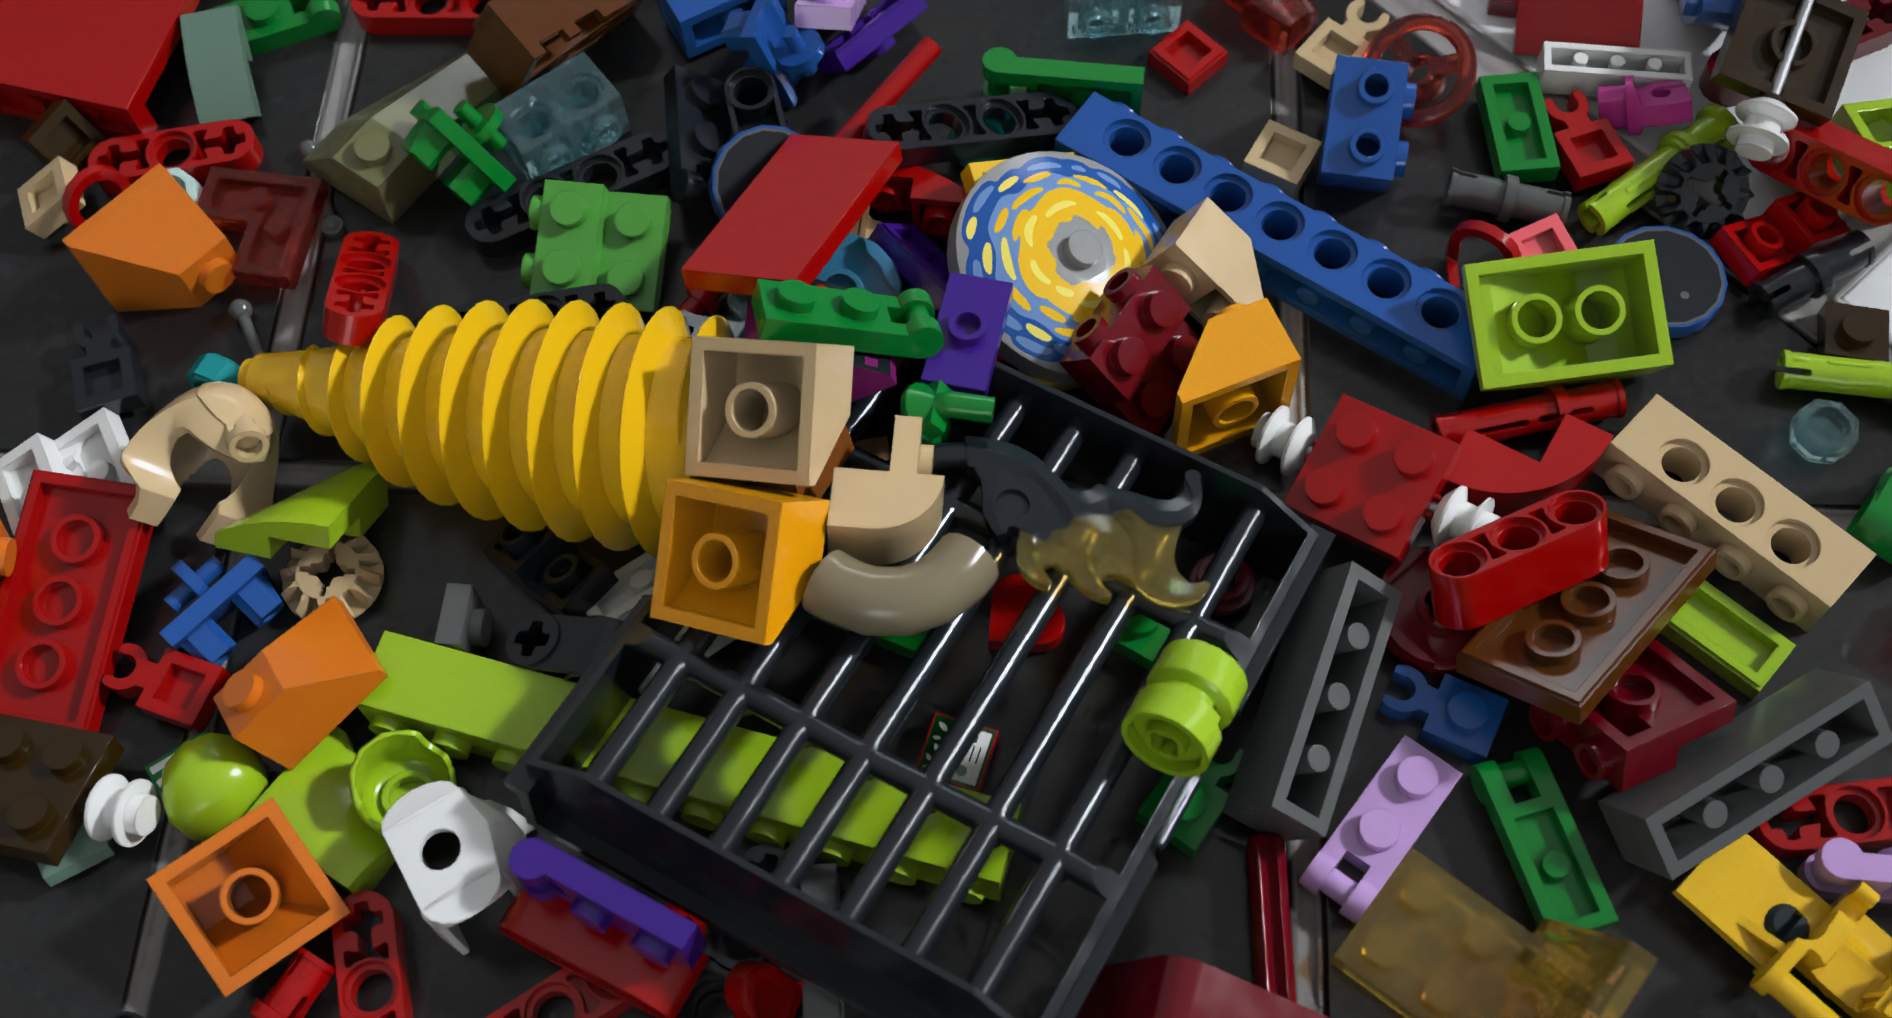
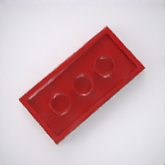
M791 134L683 265L681 273L686 288L752 296L757 279L780 282L793 279L811 285L903 161L899 142Z
M33 469L14 535L17 545L14 570L9 577L3 576L0 585V714L99 733L110 689L101 680L105 674L113 676L115 674L120 655L118 650L123 644L154 528L152 525L129 519L127 509L136 496V484Z

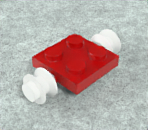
M1344 393L1318 440L1314 418L1305 417L1296 425L1290 422V409L1285 405L1278 407L1273 414L1270 412L1264 413L1253 430L1251 445L1256 448L1255 458L1258 463L1265 464L1275 456L1281 459L1280 471L1286 476L1302 468L1283 501L1286 506L1300 518L1400 565L1404 561L1426 519L1431 521L1433 543L1439 546L1450 537L1454 539L1501 518L1493 513L1495 500L1491 497L1487 498L1479 506L1469 503L1468 488L1464 485L1450 491L1444 497L1440 495L1462 455L1460 444Z

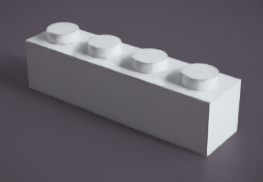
M1544 41L1536 62V72L1542 93L1571 95L1572 91L1579 90L1585 96L1598 97V87L1625 84V76L1633 75L1634 87L1669 80L1686 84L1689 90L1693 82L1692 52Z

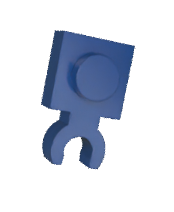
M1397 665L1390 681L1405 687L1410 692L1411 698L1399 700L1385 694L1378 711L1394 721H1407L1412 718L1420 720L1424 724L1418 736L1419 740L1472 763L1484 762L1509 699L1445 673L1437 689L1428 685L1423 674L1417 669L1408 665Z

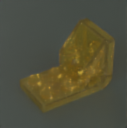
M1412 848L1330 962L1405 1018H1621L1659 959L1631 940L1544 918L1534 931L1530 932Z

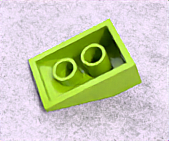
M1654 239L1464 264L1461 267L1480 391L1545 387L1557 384H1585L1607 381L1610 378L1639 377L1651 375L1674 365Z

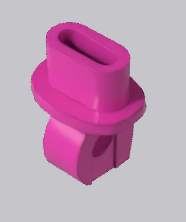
M1633 75L1625 76V84L1598 87L1599 119L1607 117L1614 129L1627 128L1628 136L1642 134L1643 127L1693 121L1691 94L1686 84L1682 82L1657 81L1644 86L1634 87Z

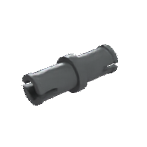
M1452 167L1445 184L1442 205H1452L1494 214V221L1508 223L1510 218L1534 223L1557 213L1563 225H1565L1572 197H1570L1571 192L1568 191L1561 192L1519 183L1518 176L1505 174L1503 179L1460 171L1458 168Z

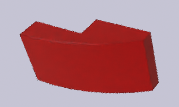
M920 166L898 167L872 201L870 208L880 212L911 211L912 224H915L922 232L935 237H948L955 212L966 196L964 188L953 181Z
M1798 192L1775 199L1760 216L1722 226L1709 243L1745 287L1755 281H1761L1789 266L1791 259L1804 250L1816 252L1844 237L1852 230L1838 215L1837 209L1805 193Z

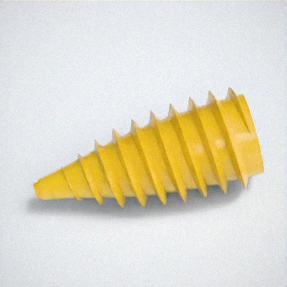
M528 299L520 303L509 316L497 302L484 300L473 306L463 319L453 307L444 304L429 310L419 321L416 328L409 318L403 315H394L388 318L375 333L371 344L367 346L338 344V346L319 348L317 345L312 344L306 350L260 353L253 358L245 359L238 371V384L254 393L265 406L272 407L283 415H294L305 420L309 427L321 436H335L340 447L349 457L361 463H373L379 474L394 486L403 488L416 486L418 491L428 501L439 506H452L460 503L463 509L473 517L485 521L496 520L504 516L511 525L520 531L533 533L545 530L544 527L547 525L557 537L567 542H582L594 536L605 548L613 551L629 550L640 544L643 550L653 558H657L666 479L714 478L685 475L692 336L685 317L675 306H665L658 310L645 327L639 311L632 304L626 302L613 305L601 320H599L596 311L591 305L580 299L570 301L560 309L555 317L548 306L538 299ZM719 315L709 317L697 334V336L734 338L729 323L724 317Z

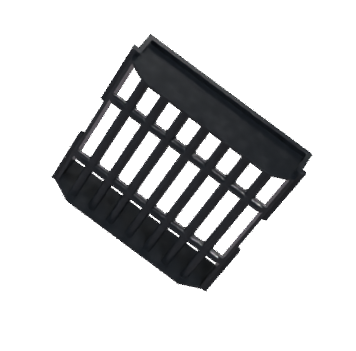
M896 356V385L853 402L846 427L855 449L842 468L890 471L891 457L886 461L855 446V444L890 395L901 399V395L906 387L915 382H921L926 359ZM996 361L987 395L996 398L992 424L951 418L952 424L979 437L997 439L1017 445L1037 456L1060 479L1063 476L1088 489H1091L1098 483L1154 499L1172 500L1182 494L1185 473L1188 470H1196L1201 474L1202 504L1195 521L1188 527L1175 532L1151 530L1127 572L1122 576L1087 559L1109 523L1092 524L1074 530L1064 547L1055 542H1050L1046 548H1034L1028 546L1015 536H1007L1006 542H996L983 521L982 507L970 502V499L980 485L974 475H967L966 469H959L946 489H944L942 520L936 535L919 553L895 563L893 567H901L918 561L931 551L939 540L948 534L950 529L961 526L989 540L984 548L994 559L999 574L1009 558L1019 555L1047 568L1048 572L924 770L887 752L886 749L984 597L953 622L930 630L862 736L859 737L824 718L879 636H866L849 630L798 705L763 686L813 616L804 610L802 605L803 598L774 643L770 645L758 644L739 673L704 656L719 634L689 627L679 642L674 640L684 626L651 618L652 595H643L504 779L505 787L518 794L529 825L873 1018H1014L993 1000L1059 883L1068 880L1106 900L1042 1018H1076L1157 869L1158 862L1154 857L1156 851L1161 852L1167 847L1202 782L1201 774L1186 778L1174 776L1120 875L1112 869L1079 853L1080 846L1133 755L1121 734L1123 719L1138 693L1146 686L1148 675L1163 649L1171 641L1184 638L1204 641L1220 648L1231 656L1243 669L1248 687L1246 695L1234 716L1239 717L1319 570L1336 534L1313 523L1309 526L1264 485ZM1180 533L1217 550L1185 606L1148 588ZM828 546L823 552L822 560L828 555ZM1242 560L1248 565L1281 580L1250 639L1244 634L1210 618ZM1081 585L1108 598L1107 605L987 804L950 785V780L1068 589ZM1139 614L1169 628L1170 633L1051 838L1018 821L1013 816L1131 617ZM659 663L661 667L584 772L579 771L630 698H632L654 666ZM694 682L721 696L646 805L610 786L683 684ZM755 714L782 730L710 837L706 839L671 820L743 716ZM815 746L844 761V763L772 874L735 855L734 852L803 749ZM876 778L906 794L907 797L835 910L797 888L865 782ZM940 812L970 828L971 831L903 944L900 946L862 925L929 814ZM1004 846L1029 859L1036 865L967 983L929 962L928 959L993 849Z

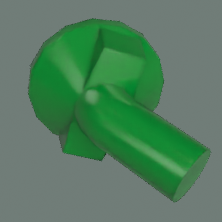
M941 380L929 384L915 382L906 387L901 395L900 415L922 417V443L931 445L932 443H942L947 440L951 431V418L992 424L996 398L955 392Z

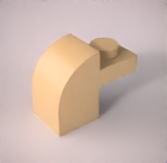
M895 415L890 471L834 467L827 521L828 554L838 549L870 565H888L906 560L919 553L936 535L943 514L945 476L932 475L934 445L921 444L922 417Z

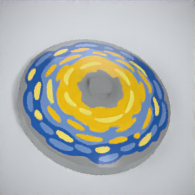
M1055 151L1025 153L1011 157L987 171L960 203L955 212L948 235L949 274L950 272L1013 283V297L998 355L1014 367L1036 378L1062 385L1080 386L1059 363L1072 344L1071 335L1084 319L1092 315L1105 296L1103 289L1109 279L1124 268L1141 267L1167 229L1148 200L1133 185L1111 169L1090 159L1069 153Z

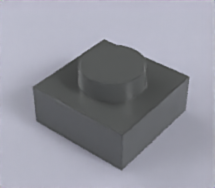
M447 583L434 644L479 656L480 647L486 648L491 639L493 627L491 610L486 608L473 584Z

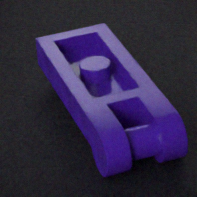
M535 837L526 838L518 842L511 850L509 866L529 896L538 901H550L558 896L572 903L568 912L578 921L603 934L606 933L610 925L633 937L629 946L634 951L661 967L667 968L673 959L693 970L708 945L697 923L542 839Z

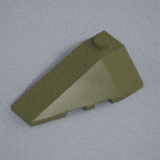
M465 51L341 121L307 155L302 163L307 170L314 172L324 181L393 225L457 157L449 150L430 171L401 148L410 130L418 122L409 112L420 99L424 100L432 108L440 107L459 126H462L464 122L453 113V110L460 101L466 100L476 110L487 103H494L501 110L509 101Z

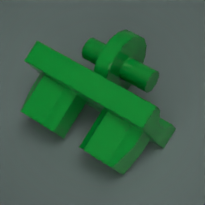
M421 99L409 112L418 122L410 130L401 148L430 171L449 150L453 152L461 161L443 180L442 184L461 202L472 207L493 186L506 192L516 181V178L481 146L483 143H486L495 152H498L507 143V139L497 130L503 120V112L494 103H487L476 110L466 100L460 101L455 106L453 113L464 122L462 126H459L440 107L432 108Z

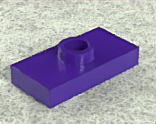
M882 0L856 21L852 31L844 30L825 45L824 55L817 64L819 70L823 75L847 72L865 57L867 60H872L882 55L896 43L893 35L929 7L925 0Z
M877 224L868 240L877 243L894 261L897 271L902 275V284L907 289L919 288L925 290L931 297L934 309L939 313L949 278L947 256L915 224Z
M950 272L937 318L944 337V346L935 356L926 359L921 383L929 384L941 380L955 392L982 396L988 395L1013 297V283Z

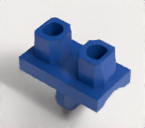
M755 0L751 11H731L721 32V38L729 51H748L749 55L744 67L756 66L763 68L773 76L781 107L796 106L798 101L796 89L799 81L803 76H812L817 72V64L820 62L825 51V46L819 33L814 29H797L795 25H792L778 0Z
M248 554L212 587L208 585L227 570L214 555L195 572L180 559L170 569L182 583L167 595L164 601L178 613L196 596L198 599L159 634L176 651L188 652L193 657L221 666L239 648L237 643L218 625L235 608H238L260 629L278 615L285 605L272 584L268 581L270 575L266 567L254 555Z

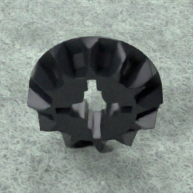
M1703 143L1684 148L1669 159L1658 176L1655 187L1657 212L1666 226L1690 232L1701 240L1713 238L1722 226L1745 220L1743 212L1748 201L1755 196L1750 190L1749 175L1752 171L1742 163L1736 151L1723 146ZM1715 178L1717 182L1712 190L1718 195V200L1721 201V204L1716 205L1703 202L1696 209V202L1700 195L1688 179L1709 183Z

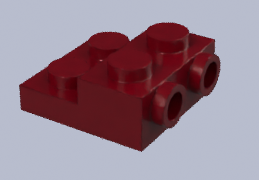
M1154 265L1138 268L1127 267L1114 274L1106 283L1103 289L1105 296L1092 315L1084 319L1075 328L1071 335L1072 344L1059 363L1103 411L1157 436L1175 409L1178 389L1200 337L1184 320L1191 307Z
M1654 639L1581 725L1530 704L1528 716L1533 730L1542 740L1551 742L1558 739L1574 752L1576 764L1587 779L1593 782L1605 779L1622 793L1676 768L1679 747L1732 723L1737 701Z

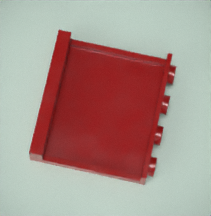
M0 0V113L37 120L55 99H66L101 134L122 137L156 131L158 125L146 108L145 103L182 36L180 15L194 13L200 0Z

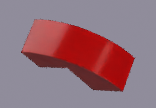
M1566 413L1544 456L1538 462L1468 428L1460 442L1462 455L1440 495L1444 497L1450 491L1464 485L1468 488L1469 503L1479 506L1483 501L1491 497L1495 500L1493 513L1502 518L1557 493L1567 490H1580L1595 471L1614 435Z

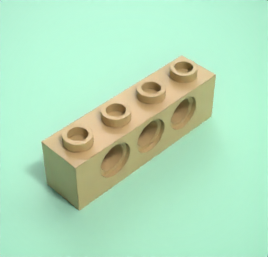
M1658 394L1611 441L1594 471L1605 480L1613 493L1623 499L1632 500L1656 518L1664 531L1716 549L1715 569L1728 579L1742 583L1762 598L1777 617L1784 621L1795 623L1807 633L1877 555ZM1664 471L1678 475L1683 482L1670 478ZM1718 510L1729 513L1737 522L1725 519ZM1773 550L1783 553L1792 564L1779 559Z

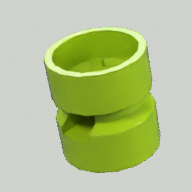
M1187 638L1171 641L1161 652L1148 675L1146 686L1138 693L1122 721L1121 734L1125 744L1136 757L1150 767L1165 774L1183 778L1200 775L1208 768L1222 741L1220 730L1231 724L1246 695L1248 682L1243 669L1227 653L1204 641Z

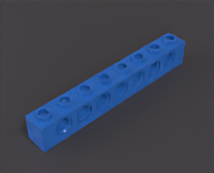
M1096 92L1091 94L1055 138V152H1075V155L1095 161L1127 180L1156 210L1166 229L1169 228L1175 219L1206 197H1209L1220 209L1232 211L1223 212L1251 238L1263 291L1462 402L1477 382L1478 377L1465 292L1444 281L1435 271L1416 266L1392 253L1383 243L1375 239H1366L1337 223L1331 215L1323 211L1313 210L1290 198L1276 185L1253 178L1235 168L1224 157L1211 155L1185 141L1174 130L1161 128L1135 114L1127 105L1117 101L1113 102ZM1270 237H1279L1284 240H1275ZM1321 265H1330L1337 269H1328ZM1374 293L1384 294L1389 298H1380L1374 295ZM1427 322L1437 323L1444 328H1435Z

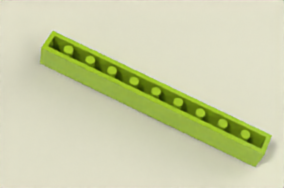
M385 630L376 648L375 655L388 677L357 708L370 722L368 728L377 735L382 732L407 729L421 732L428 741H431V743L447 753L449 757L467 760L470 753L493 759L492 764L495 767L510 773L577 683L569 680L564 681V679ZM630 698L579 771H585L634 704L635 698ZM666 707L610 786L646 805L706 718ZM736 726L677 810L682 812L681 818L694 826L714 830L777 737ZM814 747L804 748L746 834V837L758 844H776L784 848L786 842L792 843L844 761L821 749ZM876 778L866 781L816 859L827 864L837 863L839 867H848L851 860L865 864L907 795ZM956 787L986 804L991 796ZM1022 804L1019 805L1013 818L1022 822ZM940 812L929 814L889 881L902 885H915L916 880L921 879L939 884L971 829ZM1004 846L993 849L963 902L981 904L984 897L1000 902L1014 854L1012 850Z

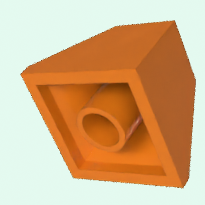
M159 163L62 239V242L117 312L202 307L217 293L226 290L234 279L246 270L226 236L173 176Z
M333 596L262 649L242 670L234 673L213 699L234 739L292 771L388 675L343 601Z
M273 797L146 879L225 997H228L351 913Z

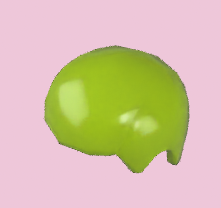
M411 729L382 732L362 746L348 772L350 798L363 822L381 834L382 821L387 811L397 800L411 790L431 782L447 781L457 786L455 770L451 765L452 762L449 755L429 742L421 732Z
M207 733L184 742L167 761L162 772L161 797L164 810L168 815V821L190 840L206 841L244 816L267 790L269 784L265 764L257 751L237 741L232 735Z

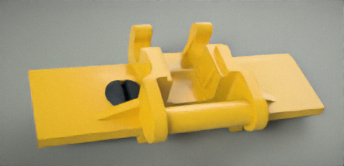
M1745 834L1696 865L1672 892L1673 895L1755 967L1752 971L1755 976L1749 986L1760 996L1769 993L1796 1018L1840 1017L1789 972L1793 967L1799 970L1826 997L1834 1001L1852 1018H1892V937L1865 915L1868 909L1872 908L1880 900L1881 896L1864 881L1848 889L1829 905L1750 835Z

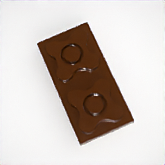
M1607 510L1609 563L1605 570L1596 576L1482 626L1456 654V672L1581 725L1715 569L1717 550Z

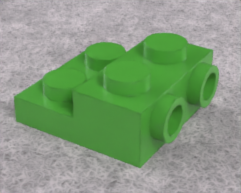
M545 179L543 195H533L530 201L529 224L531 230L538 231L535 253H525L522 260V286L530 289V294L594 284H611L621 291L642 317H653L660 306L672 211L671 200L668 196L611 192L604 184Z

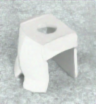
M436 781L413 789L397 800L387 811L382 821L381 835L384 836L414 896L424 921L462 955H466L470 952V948L458 924L491 905L508 889L514 896L517 895L522 884L511 871L509 855L512 848L518 842L526 839V834L533 831L535 827L529 825L526 818L512 808L492 800H482L467 793L466 789L458 787L452 782ZM440 832L456 834L461 844L460 854L456 861L448 868L442 870L430 869L422 854L427 840Z

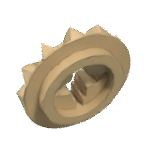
M343 534L331 549L306 544L300 549L291 548V560L287 568L279 570L283 582L281 596L292 612L300 619H304L333 596L343 601L354 619L373 604L381 591L384 581L382 558L377 549L364 535L359 538ZM336 558L337 565L346 574L343 577H334L330 587H326L325 592L323 583L314 575L327 572L331 563Z

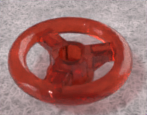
M1414 13L1397 18L1384 26L1372 38L1362 58L1380 59L1388 47L1399 62L1409 63L1407 82L1417 84L1415 102L1419 103L1430 102L1436 99L1446 87L1447 75L1459 73L1453 89L1442 101L1426 109L1414 110L1411 119L1402 118L1401 127L1419 128L1443 121L1463 105L1475 83L1477 57L1474 45L1467 33L1457 23L1441 15ZM1414 31L1435 32L1445 37L1453 45L1457 53L1435 57L1432 54L1415 52L1402 35ZM1419 66L1429 67L1428 74L1423 79L1418 81L1411 80V74L1414 69Z

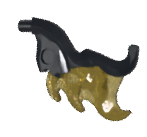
M965 435L964 442L931 444L934 445L933 470L966 469L967 475H974L981 487L982 517L989 533L996 542H1006L1007 536L1018 538L1015 553L1016 566L1022 578L1032 587L1048 593L1052 581L1044 571L1047 568H1055L1066 575L1072 585L1084 596L1106 605L1109 604L1112 597L1111 593L1102 584L1107 580H1118L1134 588L1145 600L1160 607L1172 609L1190 607L1199 602L1209 591L1211 585L1207 581L1188 583L1179 574L1174 559L1175 547L1180 531L1195 521L1201 509L1203 493L1201 474L1198 471L1188 470L1185 473L1182 494L1172 500H1161L1098 483L1087 491H1076L1069 488L1037 456L1017 445L997 439Z

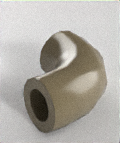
M960 533L944 535L934 548L921 559L901 567H876L859 561L849 554L836 549L830 552L814 570L807 583L802 605L805 611L815 617L861 635L911 636L956 620L986 595L997 581L999 572L994 559L985 548L973 539Z

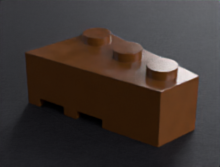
M491 0L486 3L483 12L471 24L475 31L466 52L512 104L634 16L643 0Z

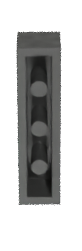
M1353 561L1317 571L1283 634L1223 813L1260 834H1277L1282 836L1285 841L1326 837L1403 594L1401 591Z
M1814 668L1734 717L1732 723L1706 734L1678 752L1676 768L1622 793L1615 790L1597 802L1624 861L1667 879L1674 880L1892 743V732L1870 680Z

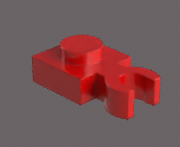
M1575 90L1571 92L1566 106L1569 112L1560 111L1551 98L1544 100L1560 168L1575 192L1615 180L1632 168L1635 160L1608 118L1605 117L1591 121L1587 116L1590 105L1587 97L1581 91Z
M132 643L122 644L118 651L127 659L136 663L134 671L125 678H116L113 675L105 674L101 681L122 698H138L135 706L144 714L198 734L203 732L217 708L213 697L225 686L232 675L224 667L168 647L157 664L156 660L140 646Z

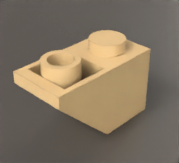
M1206 197L1171 223L1141 266L1154 265L1189 304L1191 309L1188 313L1203 328H1205L1208 319L1213 318L1219 311L1229 305L1236 303L1248 305L1264 299L1251 238L1209 197Z

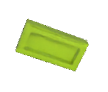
M1706 580L1703 581L1660 632L1751 700L1761 691L1796 647L1793 642Z

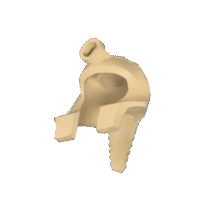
M221 381L204 383L200 387L193 388L179 395L167 404L135 434L121 455L120 465L136 482V496L127 509L129 519L158 527L181 491L180 486H182L183 481L188 480L191 474H195L197 469L204 465V462L213 459L223 461L227 466L232 478L231 495L220 501L196 534L200 541L215 545L214 533L220 528L273 504L278 469L279 434L277 430L278 424L269 409L248 389L239 384Z

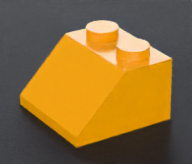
M1267 298L1248 305L1243 303L1229 305L1219 311L1213 318L1208 319L1177 392L1171 443L1198 455L1251 435L1264 413L1270 412L1273 414L1282 405L1290 407L1301 357Z
M715 477L666 479L650 617L760 645L773 644L803 598L809 579L822 561L830 500Z

